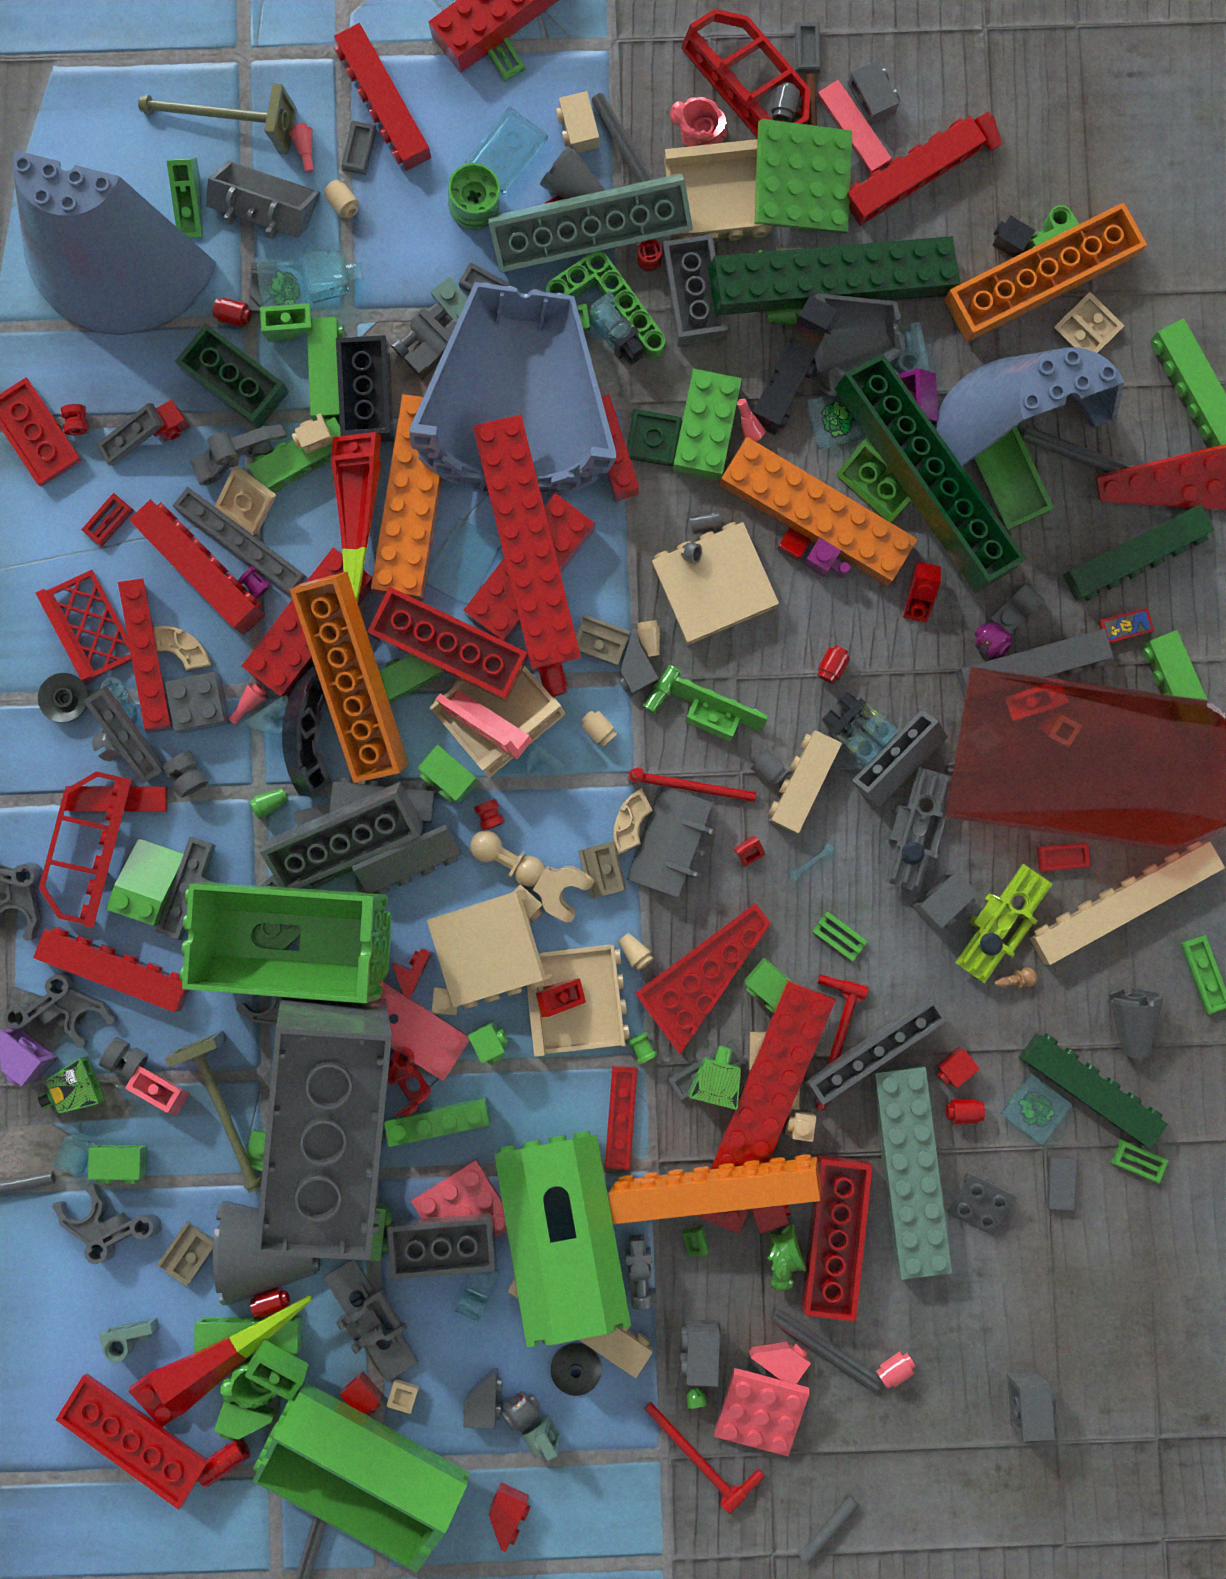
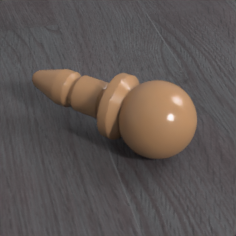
M1026 967L1020 971H1014L1011 976L998 979L994 984L999 987L1013 985L1016 988L1032 987L1037 983L1038 975L1034 969Z

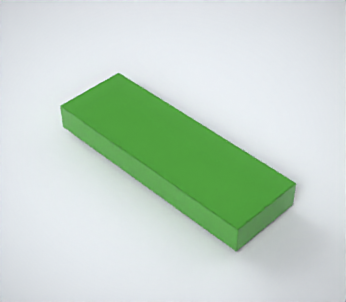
M1206 935L1181 942L1180 946L1205 1013L1210 1015L1226 1009V988Z

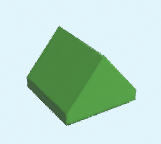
M704 1225L682 1231L688 1256H706L709 1254L710 1247Z

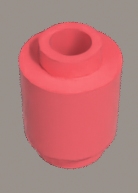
M899 1351L880 1365L881 1368L876 1372L889 1389L892 1386L897 1387L915 1374L913 1368L916 1365L908 1353L903 1355Z

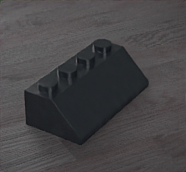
M386 335L336 338L340 435L347 436L377 432L381 435V442L394 441L390 352Z

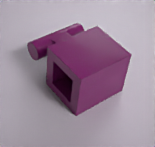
M821 538L818 539L803 564L825 577L829 569L835 572L839 578L845 577L850 570L848 563H842L836 559L841 550Z

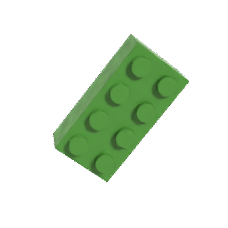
M693 369L673 472L721 481L742 378Z

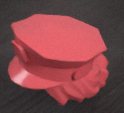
M691 97L685 103L676 102L673 104L670 110V119L674 125H679L683 144L686 146L722 143L726 138V116L712 100L704 97Z

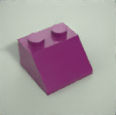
M921 368L898 374L931 423H937L939 418L936 374Z

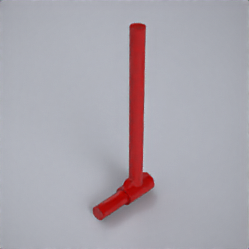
M640 767L633 768L627 775V780L631 784L643 782L751 802L756 800V792L643 773V769Z
M819 974L817 984L840 990V993L846 998L828 1065L840 1057L855 1004L866 999L869 987L845 979L841 981ZM816 1102L815 1108L824 1111L826 1104L821 1105Z
M649 1402L644 1407V1410L723 1494L720 1504L728 1514H731L748 1497V1493L766 1477L762 1470L758 1468L741 1486L732 1485L730 1487L652 1402Z

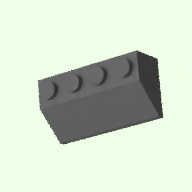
M445 824L418 838L352 866L366 893L386 894L390 891L388 887L396 883L401 887L412 882L411 877L421 873L423 877L436 871L434 868L436 865L444 863L445 866L457 862V856L461 855L462 852L451 827Z

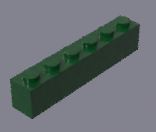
M1200 504L1068 571L1063 577L1076 602L1082 598H1085L1087 602L1100 595L1098 590L1106 587L1109 591L1122 584L1120 579L1126 576L1132 579L1144 573L1143 567L1150 565L1152 569L1165 562L1163 557L1169 554L1176 557L1187 551L1185 546L1191 543L1197 546L1209 540L1207 535L1215 530Z
M1035 1033L1019 1059L1135 1141L1152 1149L1168 1125L1161 1119L1163 1115L1150 1106L1146 1109L1140 1105L1142 1101L1131 1092H1128L1127 1095L1119 1090L1121 1087L1119 1083L1109 1077L1105 1080L1099 1076V1069L1088 1062L1086 1065L1077 1060L1079 1055L1068 1048L1062 1050L1057 1046L1058 1041L1049 1034L1045 1033L1043 1036Z

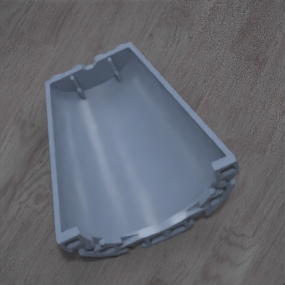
M14 150L13 174L26 264L35 286L56 311L85 329L104 334L126 335L127 332L141 331L143 333L159 328L182 315L195 303L194 299L202 289L205 290L213 275L216 262L126 181L117 175L77 165L73 169L65 171L61 169L60 161Z
M475 282L410 426L411 446L413 449H417L419 460L432 472L459 486L460 481L474 485L473 491L489 494L472 426L521 414L540 492L548 491L547 497H550L555 493L561 495L573 492L596 482L598 474H606L616 460V450L574 296L563 293L542 292L540 290H531L528 294H523L514 286Z
M1062 348L1002 358L976 368L958 381L941 402L938 408L939 419L937 423H933V426L963 467L1026 419L1064 406L1068 395H1071L1078 401L1076 404L1085 413L1092 428L1116 420L1124 380L1116 367L1108 359L1084 348Z

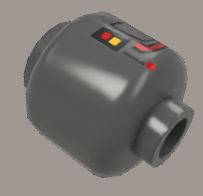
M520 1391L503 1404L504 1412L501 1415L512 1431L516 1429L519 1432H523L539 1419L537 1409L540 1407V1404L532 1393L527 1396L526 1393Z

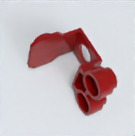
M405 1046L398 1048L393 1053L392 1062L389 1060L388 1082L390 1085L397 1082L410 1101L395 1115L396 1117L402 1114L407 1117L418 1109L416 1105L421 1104L432 1091L416 1066H411L414 1061V1053ZM402 1052L407 1054L408 1060L402 1057ZM409 1078H415L419 1081L420 1088L418 1091L413 1092L408 1089L406 1083Z

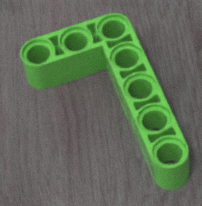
M591 252L549 281L546 292L552 293L555 290H560L565 295L574 296L575 299L596 286L614 313L615 310L619 313V315H616L620 321L624 320V318H626V321L628 319L631 328L634 327V323L637 321H642L646 324L642 329L637 328L640 331L639 341L644 346L642 352L650 359H657L663 355L665 350L664 334L604 252ZM594 263H601L604 267L594 269L592 265ZM576 276L584 279L581 283H574L572 281ZM609 282H614L618 286L615 289H609L605 285ZM622 302H629L632 306L624 309L620 304ZM650 341H657L660 343V346L658 348H651L648 346V343Z

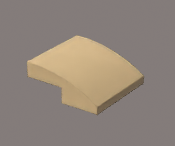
M1089 292L1063 317L1054 329L1073 347L1084 348L1098 353L1125 325Z

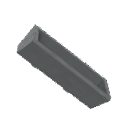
M228 160L208 178L206 206L226 213L224 215V222L226 224L232 225L235 219L239 217L267 227L265 231L267 238L274 239L278 231L299 238L309 225L320 192Z
M661 786L627 880L678 898L686 875L700 879L701 874L690 870L689 867L694 853L701 856L705 854V851L697 849L701 834L716 836V830L705 826L713 803Z

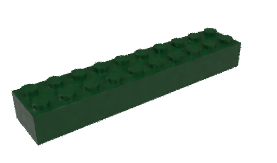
M953 236L719 255L713 257L708 267L715 316L799 309L804 307L809 296L815 294L886 301L945 296L950 289L961 284Z
M882 354L845 373L834 388L974 592L981 591L1026 560L1025 556L885 355Z

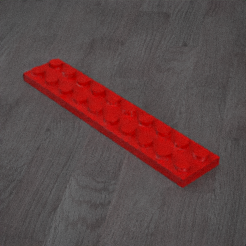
M519 414L473 425L531 668L535 670L580 659L581 655L522 415Z
M786 981L738 1098L737 1110L734 1109L710 1169H719L720 1165L728 1163L734 1164V1167L744 1166L745 1162L754 1160L759 1161L760 1164L769 1163L836 1001L834 998L792 981ZM749 1209L694 1216L740 1234Z

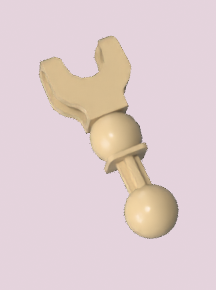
M480 831L471 839L470 851L475 859L480 862L496 860L510 868L511 871L508 876L512 877L514 875L516 880L523 886L534 887L533 891L542 898V905L545 911L564 922H572L575 917L574 908L564 901L562 896L563 889L574 886L582 890H588L594 884V880L590 875L575 866H564L560 869H555L548 865L545 868L540 859L534 856H525V852H522L518 857L503 848L499 836L492 831Z

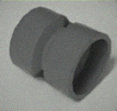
M191 751L175 756L162 766L167 777L175 781L173 787L180 798L195 793L209 782L202 769L196 768L198 763Z
M116 1037L106 1048L99 1065L110 1072L118 1071V1076L129 1082L138 1066L144 1068L149 1054L137 1047L131 1049L130 1043Z

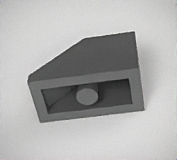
M635 635L630 637L620 670L621 678L618 679L624 692L629 691L631 695L653 685L659 679Z

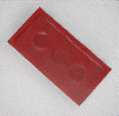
M27 377L0 394V428L37 485L40 487L44 486L82 461Z

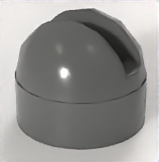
M687 543L682 547L684 548V553H681V556L686 562L697 564L702 556V546L700 544Z

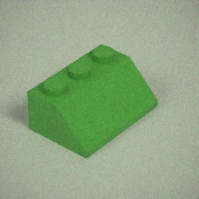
M868 437L863 440L836 473L841 480L890 523L911 502V499Z

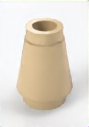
M657 620L637 623L638 629L636 631L646 656L660 655V626H658Z
M630 933L618 941L632 968L635 967L640 971L654 959L651 956L652 952Z

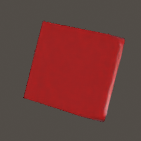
M789 527L777 550L799 561L811 539Z

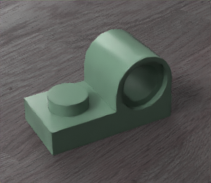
M157 1317L104 1330L99 1336L105 1358L111 1362L122 1361L133 1350L135 1346L134 1338H136V1341H142L152 1337L151 1334L159 1328ZM115 1342H120L123 1345V1352L115 1348Z
M549 1415L522 1432V1436L534 1458L545 1455L549 1461L557 1456L561 1436Z

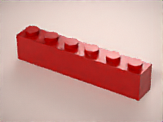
M360 22L334 35L337 45L333 47L339 61L344 60L348 67L345 70L351 82H357L359 88L356 90L362 102H368L370 106L368 112L373 122H379L382 127L379 131L384 142L392 145L394 150L391 153L397 165L402 164L405 171H408L431 159L428 144Z
M971 116L964 120L961 118L956 120L947 131L935 133L926 144H918L905 157L901 158L899 156L892 160L886 169L882 171L878 169L870 174L865 182L853 184L847 193L850 212L860 226L980 152L987 139Z
M144 579L118 582L145 732L153 733L171 730Z
M55 926L54 929H44L33 956L34 959L172 1012L182 1010L189 990L182 989L180 973L172 971L171 974L163 972L162 966L148 962V965L138 962L140 958L127 953L124 956L116 954L115 948L104 944L101 947L92 944V939L80 935L77 938L69 936L70 931Z

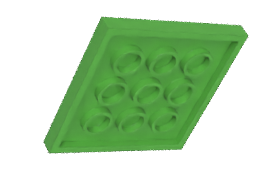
M767 119L758 121L754 224L843 234L848 232L849 199L847 193L850 191L852 130Z

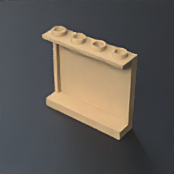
M758 139L665 149L664 164L666 177L676 174L683 175L693 230L673 234L674 240L712 234L713 243H715L719 239L729 238L731 241H736L746 236L762 238L771 233L772 226L754 224Z
M732 522L722 527L723 531L714 534L711 531L700 536V540L695 542L702 546V556L697 564L686 562L681 556V553H684V548L682 547L687 543H691V541L678 545V550L668 553V551L660 552L652 560L651 567L655 569L682 631V638L686 646L773 610L779 604L743 522L740 524Z
M525 665L507 702L462 680H458L453 685V688L443 695L451 700L459 690L528 734L532 738V742L566 715L562 706L555 698L553 699ZM436 699L433 705L429 707L488 778L513 759L512 756L447 714Z
M525 889L427 920L453 1007L462 1005L463 1010L477 1006V1000L483 998L485 1003L500 999L499 994L507 992V995L511 996L522 992L521 987L529 985L530 989L545 985L544 980L552 977L551 974L545 975L523 904V900L528 899Z
M614 944L540 952L539 956L545 975L551 974L552 977L544 980L545 985L530 989L529 985H527L534 1057L550 1053L625 1046V1040H630L628 1024L623 1025L622 1015L627 1014L625 999L620 1000L619 990L624 989L622 974H617L616 964H621L620 950L614 949ZM580 978L586 1003L550 1017H542L536 992L542 991L543 987Z

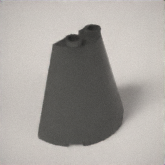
M815 294L812 296L837 309L833 318L837 320V323L831 335L826 333L812 362L816 367L811 378H817L820 383L818 388L825 394L831 396L838 395L834 388L844 374L882 354L890 362L906 352L905 335L898 330L901 312L896 301L829 294Z
M223 1201L220 1204L216 1220L221 1221L217 1229H214L213 1274L216 1293H222L223 1296L219 1297L221 1305H232L268 1290L315 1275L317 1271H320V1258L254 1255L259 1209L229 1201Z

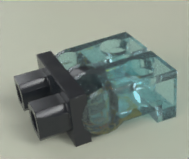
M609 291L590 306V323L614 350V355L619 360L624 356L632 366L643 357L641 352L644 350V346L639 341L640 331L636 326L631 328L630 321L620 316L615 309L616 298Z
M846 693L837 704L847 713L840 718L831 709L823 717L822 722L830 730L828 734L841 742V746L864 768L899 730L868 705L862 698L857 700L851 694Z

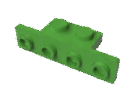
M677 677L671 690V694L693 703L686 717V723L727 741H731L738 723L761 732L768 720V716L759 710L744 706L736 700L728 699L713 690L705 689L687 679Z

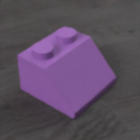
M21 1028L0 1030L1 1071L7 1075L6 1079L16 1086H24L39 1081L56 1060L57 1056Z

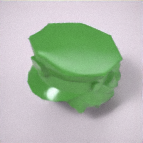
M787 1224L779 1234L771 1231L768 1232L771 1238L768 1260L772 1261L771 1270H773L770 1283L771 1287L777 1291H785L792 1288L794 1285L792 1272L800 1270L807 1273L806 1263L793 1224Z
M252 1357L241 1363V1366L235 1368L232 1377L225 1379L220 1387V1394L225 1402H235L240 1408L244 1409L264 1406L278 1396V1394L245 1377Z

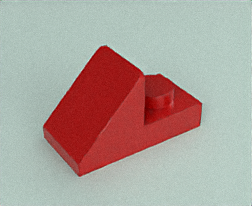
M424 947L420 951L415 950L409 963L413 965L412 969L396 962L392 963L404 997L408 999L412 997L433 951Z
M580 978L543 987L542 991L536 992L542 1017H550L586 1003Z

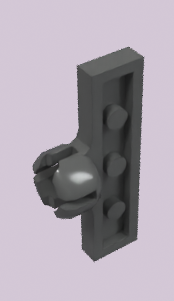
M107 686L84 700V703L103 729L92 740L94 751L99 750L103 746L106 748V751L98 755L99 758L110 762L119 756H123L143 783L164 771L162 768L164 764Z
M189 837L156 932L177 940L183 939L186 931L183 927V921L187 914L188 906L185 902L186 890L189 888V884L212 882L207 880L206 872L216 845Z

